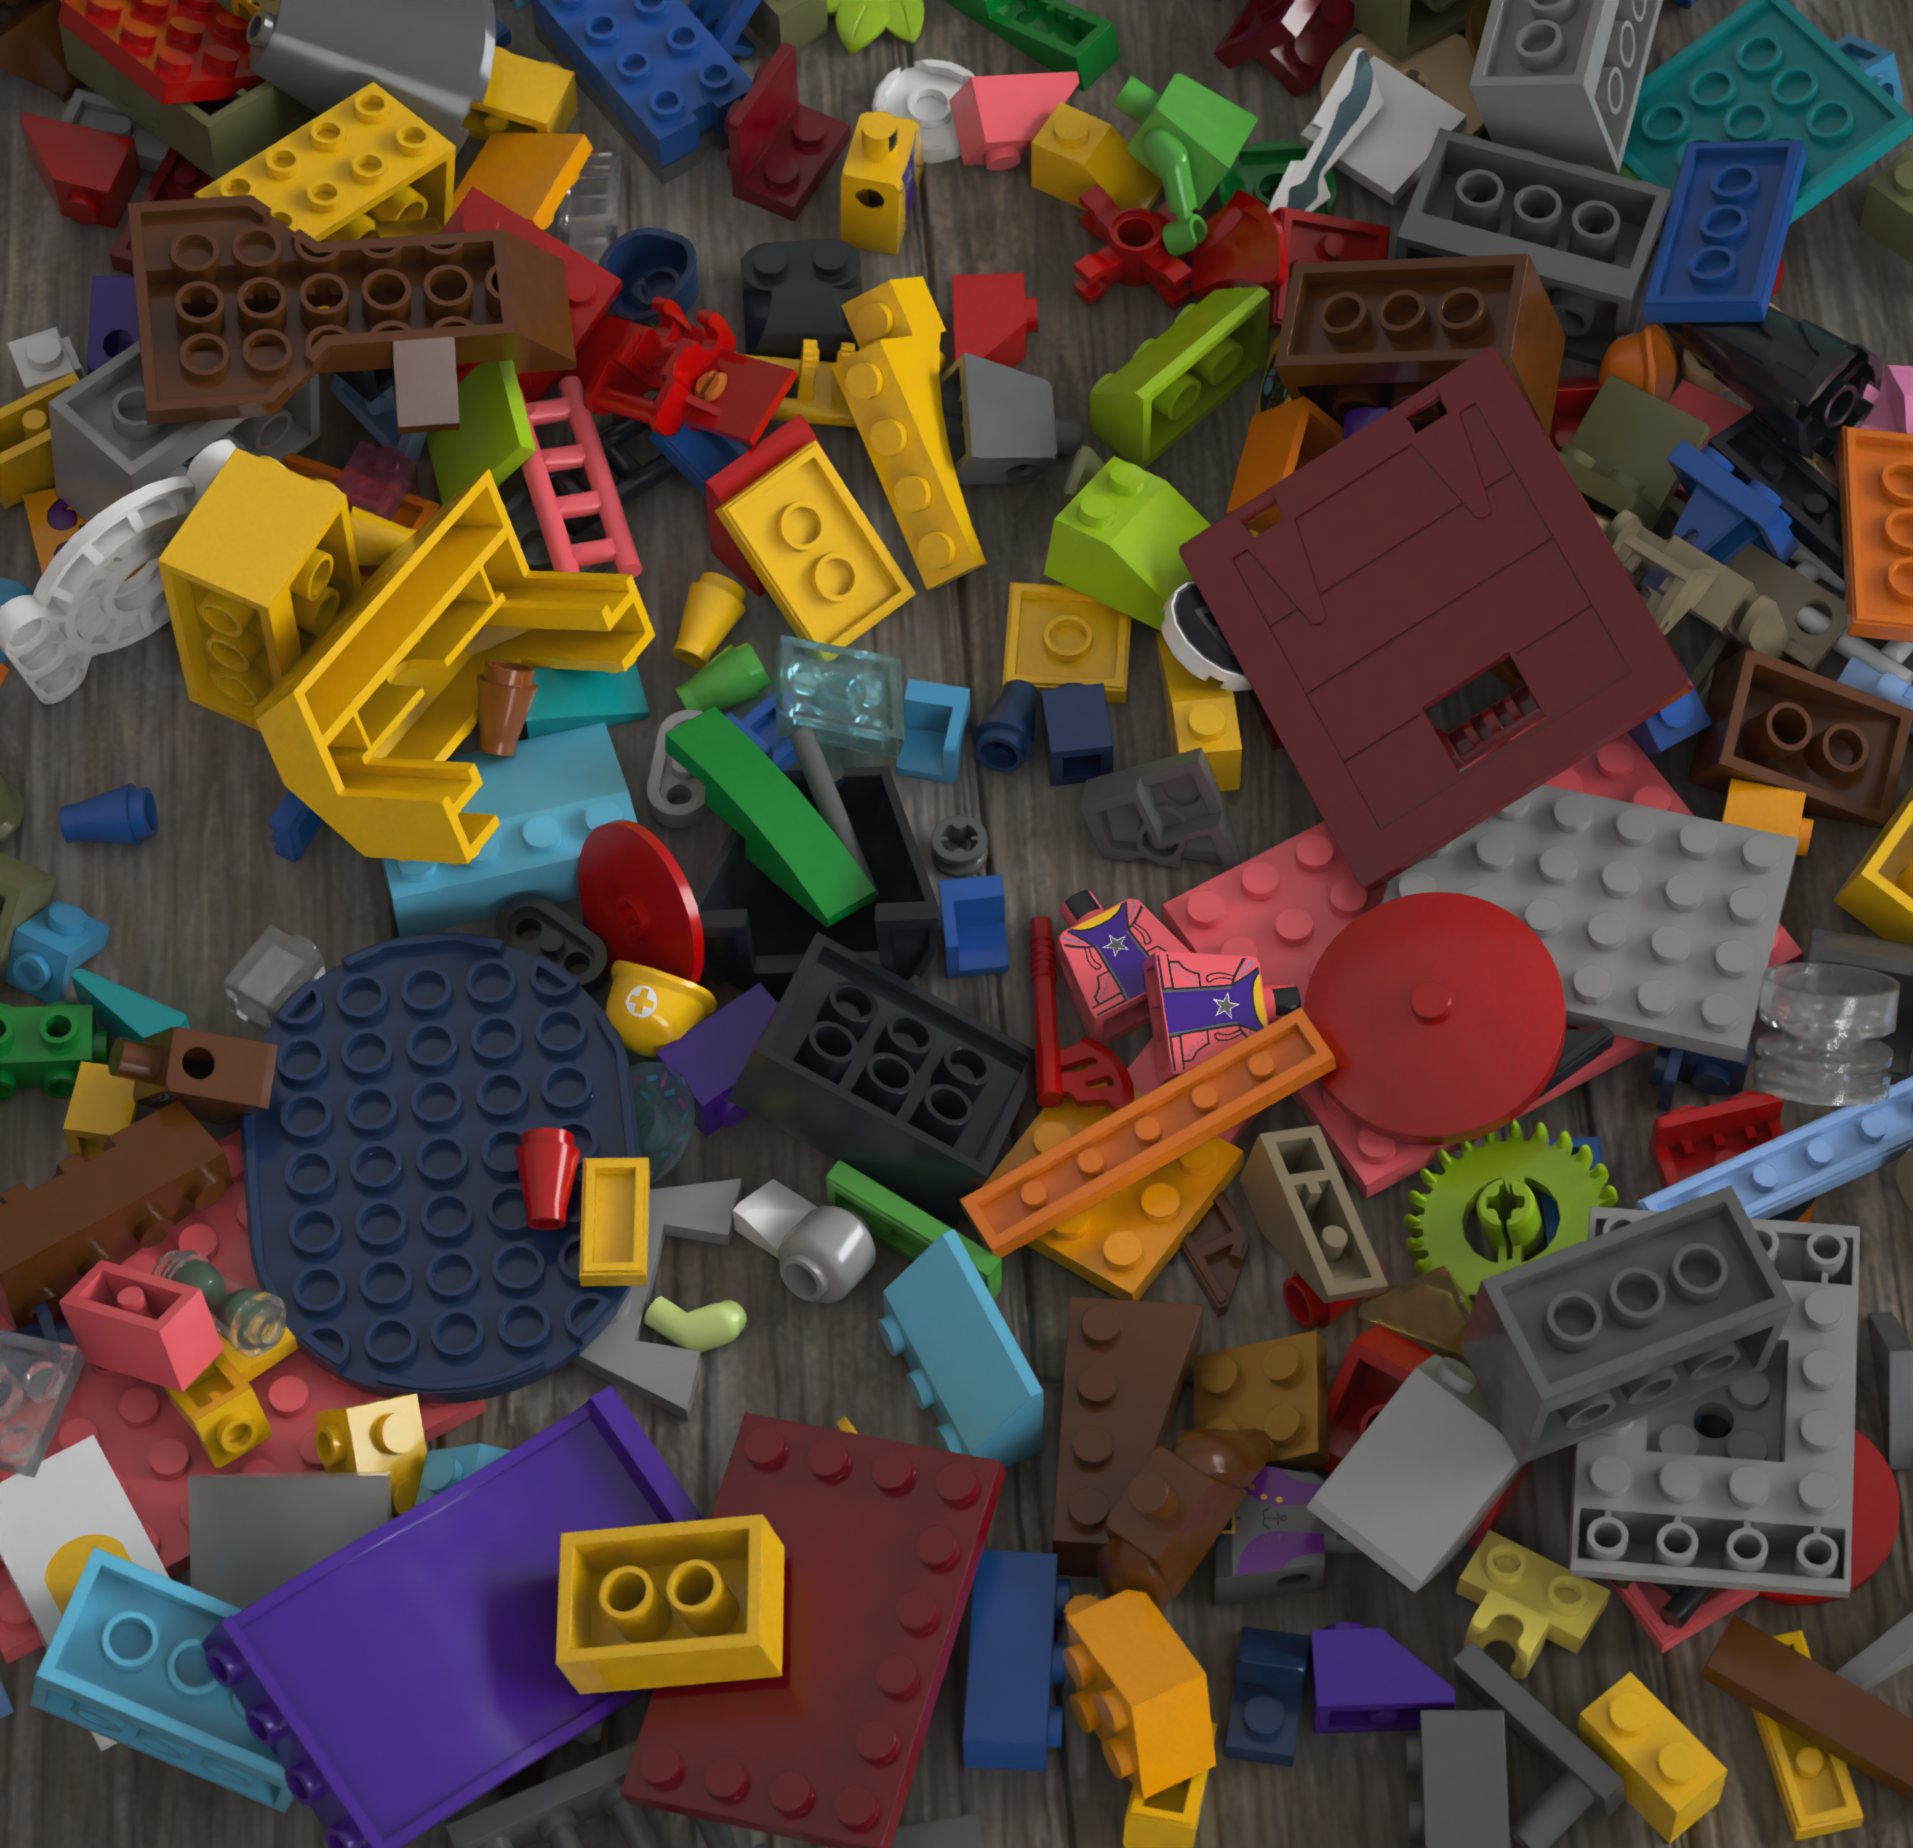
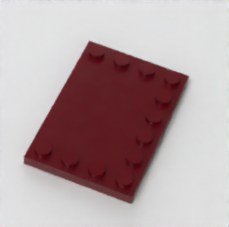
M745 1412L710 1519L763 1514L785 1546L782 1677L654 1688L620 1794L627 1803L833 1848H891L1005 1479L1006 1470L1001 1461Z

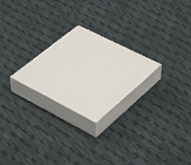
M1373 56L1354 76L1352 89L1348 97L1339 105L1333 125L1318 157L1328 162L1342 138L1346 136L1351 126L1363 112L1369 99L1372 82L1371 70H1373L1384 106L1333 166L1394 206L1421 176L1439 128L1461 133L1466 128L1467 115L1381 59ZM1310 123L1300 133L1301 145L1310 150L1321 130L1311 126Z

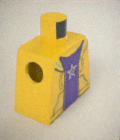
M884 111L864 112L859 116L841 176L840 240L849 243L854 248L898 256L924 170L920 127L916 121L894 117ZM875 191H877L883 197L884 204L880 207H869V195L875 196Z

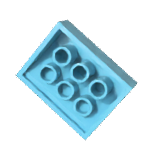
M605 722L517 741L514 756L493 755L480 750L449 756L446 761L475 763L483 785L460 812L496 814L500 826L469 864L451 865L443 862L398 861L396 859L380 858L399 937L427 933L497 917L500 909L508 901L518 896L535 895L548 900L552 904L580 898L578 866L581 850L588 835L598 826L614 820L623 819L637 823L630 793Z

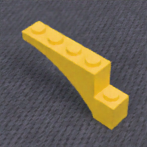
M923 276L888 280L841 305L860 350L832 364L831 367L927 590L939 588L987 564L962 496L947 437L940 386V337L942 333L946 332V329Z

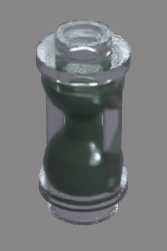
M180 1250L170 1251L162 1256L154 1266L151 1274L202 1290L217 1332L232 1344L237 1352L246 1357H257L273 1348L281 1340L286 1327V1308L284 1302L278 1296L270 1292H261L241 1285L220 1273L205 1256L193 1250L183 1252Z

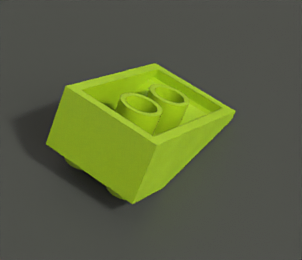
M1113 456L1054 518L1044 575L1162 632L1161 624L1165 620V613H1162L1165 602L1176 589L1186 582L1194 581L1179 554V548L1211 525L1168 481L1143 470L1135 464Z

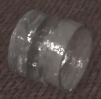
M1797 962L1775 965L1765 969L1762 976L1759 1018L1767 1025L1781 1030L1769 1031L1758 1036L1756 1053L1762 1059L1756 1061L1754 1066L1753 1084L1760 1091L1775 1097L1813 1105L1861 1106L1876 1104L1888 1099L1891 1075L1885 1069L1892 1066L1894 1050L1886 1043L1873 1038L1883 1037L1895 1032L1900 983L1894 978L1874 970L1831 963Z

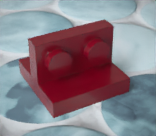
M1249 0L1213 54L1228 69L1256 57L1294 97L1309 91L1354 23L1355 4L1351 0Z

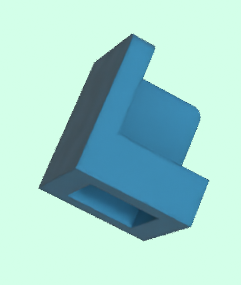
M908 679L904 695L905 727L896 760V773L898 775L950 784L957 783L971 723L970 688Z

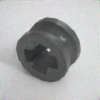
M956 815L940 821L933 829L931 836L933 864L941 873L948 877L966 878L978 873L986 864L988 856L986 829L979 821L970 816ZM952 840L960 845L969 840L971 841V850L967 852L959 847L950 852L948 851V842Z

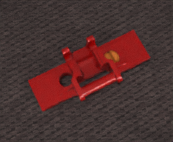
M656 296L652 299L651 307L660 315V326L658 329L605 314L577 353L576 369L565 370L556 383L558 385L563 378L568 376L579 377L584 388V406L591 413L600 416L614 413L649 424L654 432L664 436L675 434L684 424L690 431L696 433L704 430L755 446L798 374L793 369L736 353V338L725 319L718 313L705 309L699 310L696 320L703 327L696 326L688 322L677 303L671 299ZM650 390L658 392L655 400L643 396Z

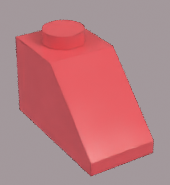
M1077 71L970 77L949 100L963 165L986 164L988 170L997 171L1019 164L1021 158L1031 148L1032 140L1060 102L1065 103L1079 84Z

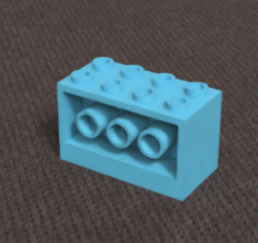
M94 1547L38 1669L30 1705L283 1813H286L294 1797L285 1780V1769L271 1748L263 1746L254 1738L246 1723L245 1709L231 1688L223 1687L213 1677L206 1662V1651L201 1645L221 1620L231 1614L232 1616L238 1614L242 1609Z

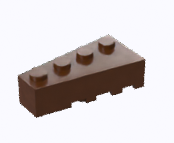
M179 1099L108 1136L103 1148L104 1152L92 1158L90 1155L76 1153L57 1163L56 1173L53 1178L30 1191L21 1182L0 1193V1202L2 1204L0 1207V1314L14 1330L37 1323L38 1318L34 1305L45 1301L53 1319L62 1310L59 1301L100 1260L119 1265L140 1249L150 1248L159 1244L168 1236L174 1225L195 1210H204L214 1205L223 1196L226 1188L233 1184L226 1152Z
M1070 1297L1052 1554H1058V1575L1099 1578L1096 1569V1557L1100 1549L1110 1541L1104 1529L1106 1519L1154 1449L1159 1445L1165 1446L1174 1415L1178 1412L1185 1391V1383L1194 1361V1356L1197 1355L1202 1342L1204 1305Z

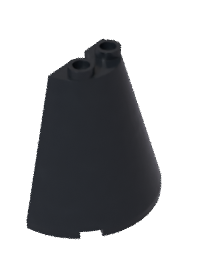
M889 766L845 768L841 779L834 782L881 898L869 906L860 908L828 928L745 858V838L732 828L694 898L699 911L704 938V964L702 971L717 985L726 981L741 991L746 992L760 983L778 1003L816 932L907 981L914 975L919 977L923 975L929 967L938 945L940 909ZM782 771L819 814L803 771Z

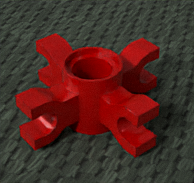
M1095 185L1079 197V204L1087 210L1085 214L1079 217V225L1090 235L1100 238L1107 244L1099 252L1088 254L1074 264V272L1082 278L1074 284V292L1090 306L1100 299L1117 281L1132 287L1144 286L1150 283L1160 298L1173 310L1191 298L1192 290L1183 283L1192 278V269L1182 260L1170 256L1163 249L1165 248L1162 235L1163 227L1165 224L1177 220L1175 213L1168 211L1166 201L1154 213L1138 207L1120 211L1111 197L1098 185Z

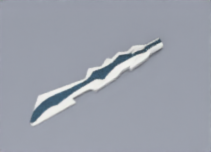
M1356 48L1352 52L1312 121L1311 126L1321 131L1303 161L1290 162L1268 207L1272 212L1281 206L1314 212L1330 200L1331 195L1324 175L1384 106L1368 55L1364 49ZM1235 286L1233 288H1246L1249 286Z

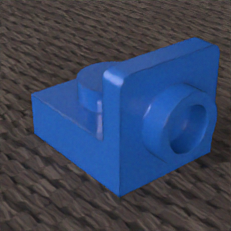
M761 0L690 1L687 7L729 55L748 58L751 56L755 46L742 32Z

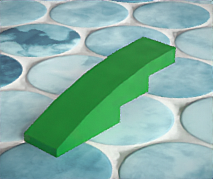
M715 706L665 733V752L705 785V805L745 838V858L826 928L876 900V889L837 835L809 801L771 759Z

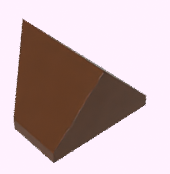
M33 0L0 23V69L50 90L64 103L72 98L76 89L83 90L87 85L67 71L58 22L61 1Z

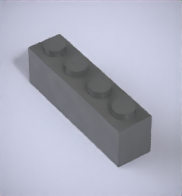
M1421 1710L1417 1735H1405L1406 1777H1418L1419 1800L1407 1801L1408 1842H1420V1848H1510L1504 1710Z

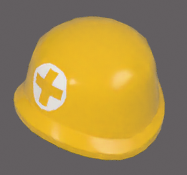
M622 960L615 961L611 968L613 984L607 1000L606 1016L611 1025L618 1031L623 1046L639 1055L656 1058L657 1051L672 1041L681 1039L688 1030L714 1014L717 1010L716 999L710 991L683 978Z

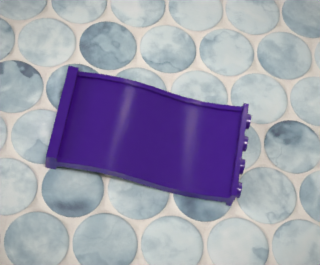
M610 1385L590 1397L581 1407L499 1459L328 1556L234 1616L231 1614L221 1620L201 1645L206 1651V1662L213 1677L223 1687H230L245 1709L246 1723L254 1738L263 1746L270 1747L285 1769V1780L293 1796L301 1804L310 1806L324 1827V1836L328 1848H404L473 1801L653 1689L579 1694L556 1665L561 1533L704 1519L613 1386Z

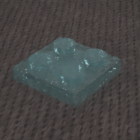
M781 635L774 653L776 735L789 737L795 730L810 726L813 728L818 743L852 749L865 754H878L898 758L905 741L901 658Z

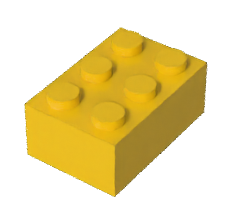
M763 1514L561 1533L556 1665L579 1694L782 1677L785 1546Z

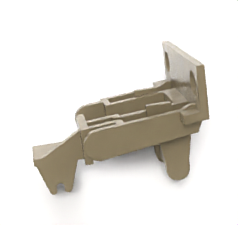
M1672 496L1665 510L1673 512L1680 518L1687 504ZM1627 509L1619 513L1612 521L1605 535L1664 636L1687 611L1712 626L1717 634V637L1689 677L1700 700L1710 688L1715 666L1745 648L1753 649L1815 673L1847 629L1846 602L1751 543L1728 563L1723 565L1710 557L1708 552L1704 553L1688 543L1693 533L1685 541L1675 534L1671 538L1664 540L1644 528L1639 517ZM1809 604L1826 606L1832 614L1830 627L1824 632L1814 635L1807 634L1799 629L1796 617L1804 606Z

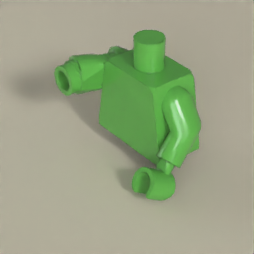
M1175 73L1161 94H1158L1131 75L1111 105L1139 123V127L1126 148L1129 154L1155 174L1163 183L1168 211L1175 213L1177 217L1176 221L1165 224L1163 227V241L1168 252L1172 256H1178L1193 251L1196 245L1202 243L1206 238L1208 232L1207 225L1200 215H1193V209L1200 210L1229 171L1258 118L1183 74Z

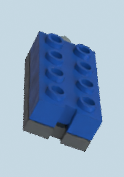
M531 0L535 36L564 69L575 73V83L662 184L701 164V152L714 145L720 152L729 148L728 133L724 130L727 113L735 100L744 99L753 86V81L682 0Z

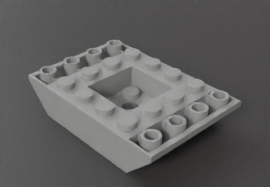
M1590 1206L1587 1240L1661 1211ZM1749 1218L1794 1303L1765 1370L1574 1444L1569 1535V1576L1849 1598L1851 1588L1860 1226ZM1701 1413L1702 1416L1717 1415L1728 1422L1731 1431L1721 1438H1708L1701 1435L1693 1423L1695 1418Z

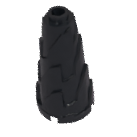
M1768 306L1764 322H1662L1672 339L1714 371L1713 376L1752 406V413L1782 436L1781 440L1788 447L1810 460L1815 461L1813 451L1823 458H1827L1837 451V438L1842 426L1860 428L1874 406V404L1863 398L1867 384H1870L1879 391L1881 388L1882 365L1879 358L1859 343L1852 344L1806 319L1798 321L1771 306Z

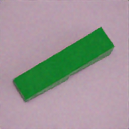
M943 0L1052 72L1077 71L1079 77L1077 88L1083 92L1121 58L1113 22L1063 0Z

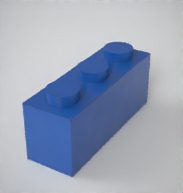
M982 1550L973 1582L963 1731L964 1767L1046 1772L1048 1747L1061 1748L1063 1706L1050 1705L1051 1683L1065 1684L1066 1664L1063 1650L1067 1648V1642H1054L1055 1620H1065L1063 1610H1065L1064 1604H1068L1070 1601V1579H1057L1058 1554Z

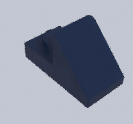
M1243 1626L1236 1659L1235 1681L1224 1757L1293 1767L1310 1647V1635Z

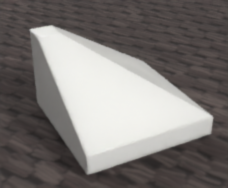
M772 1179L740 1201L732 1210L734 1230L779 1259L778 1248L784 1236L810 1211L818 1207Z

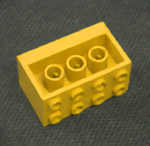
M372 82L196 192L194 199L252 195L271 208V216L294 232L300 228L318 242L376 238L375 222L436 218L440 230H442L453 215L456 146L380 86ZM319 306L317 308L329 309V306Z
M237 447L157 559L189 700L258 731L260 729L256 723L253 709L362 587L346 494L326 480H311L288 470L282 463L270 456L261 455L258 457Z

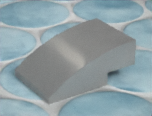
M314 1471L189 1475L191 1588L244 1610L323 1559L391 1521V1471L348 1473Z

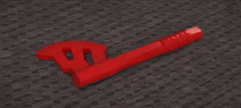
M1047 916L1034 917L1030 921L1031 939L1029 947L1031 983L1034 996L1037 1102L1042 1107L1054 1108L1063 1102V1098H1069L1077 1107L1108 1106L1113 1112H1116L1134 1101L1132 1079L1126 1066L1116 1054L1098 1041L1082 1038L1075 1045L1060 1049L1058 1043L1055 986L1057 982L1056 956L1052 920ZM1089 1063L1095 1064L1078 1072L1066 1071ZM1104 1082H1111L1112 1084L1111 1086L1088 1088Z

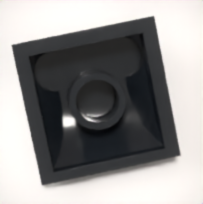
M838 239L768 242L751 248L741 258L746 355L800 359L803 339L817 340V347L820 350L819 361L836 362L837 351L840 349L841 342L855 343V352L860 350L841 306L862 294L859 251L852 245Z

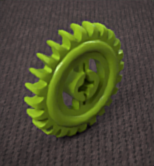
M1513 1119L1510 1123V1131L1506 1141L1500 1142L1494 1131L1484 1135L1483 1147H1476L1470 1140L1462 1142L1460 1146L1463 1157L1459 1160L1448 1155L1445 1150L1438 1149L1437 1157L1444 1171L1443 1175L1431 1173L1426 1168L1420 1169L1419 1173L1422 1183L1430 1194H1420L1415 1190L1408 1192L1411 1206L1422 1215L1413 1216L1412 1214H1406L1403 1217L1406 1230L1412 1235L1419 1237L1417 1239L1413 1237L1408 1238L1405 1242V1247L1410 1256L1418 1258L1414 1264L1416 1275L1421 1279L1431 1280L1430 1290L1432 1295L1443 1298L1451 1294L1450 1302L1453 1310L1462 1312L1474 1303L1481 1280L1586 1241L1590 1206L1612 1208L1618 1201V1194L1612 1185L1605 1186L1609 1174L1604 1164L1598 1163L1594 1169L1589 1170L1593 1162V1154L1588 1145H1582L1578 1153L1571 1156L1573 1148L1570 1134L1563 1130L1559 1135V1139L1552 1146H1549L1548 1132L1542 1122L1537 1123L1535 1133L1531 1139L1525 1141L1519 1123ZM1531 1186L1552 1198L1559 1208L1560 1222L1556 1236L1548 1247L1530 1260L1524 1261V1256L1534 1251L1541 1243L1545 1231L1535 1196L1528 1187ZM1513 1199L1517 1207L1516 1209H1513ZM1475 1205L1487 1242L1493 1251L1498 1253V1263L1490 1262L1475 1253L1467 1242L1465 1229L1469 1214ZM1506 1224H1507V1231H1508L1510 1240H1511L1512 1245H1513L1512 1259H1510V1258H1511V1246H1510V1243H1509V1241H1508V1238H1507V1235H1506V1232H1505V1229H1504V1226H1503V1225H1506Z

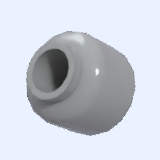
M822 1205L810 1211L784 1236L778 1248L780 1274L783 1282L792 1293L805 1301L832 1304L845 1298L870 1273L876 1262V1247L867 1223L856 1213L836 1206Z

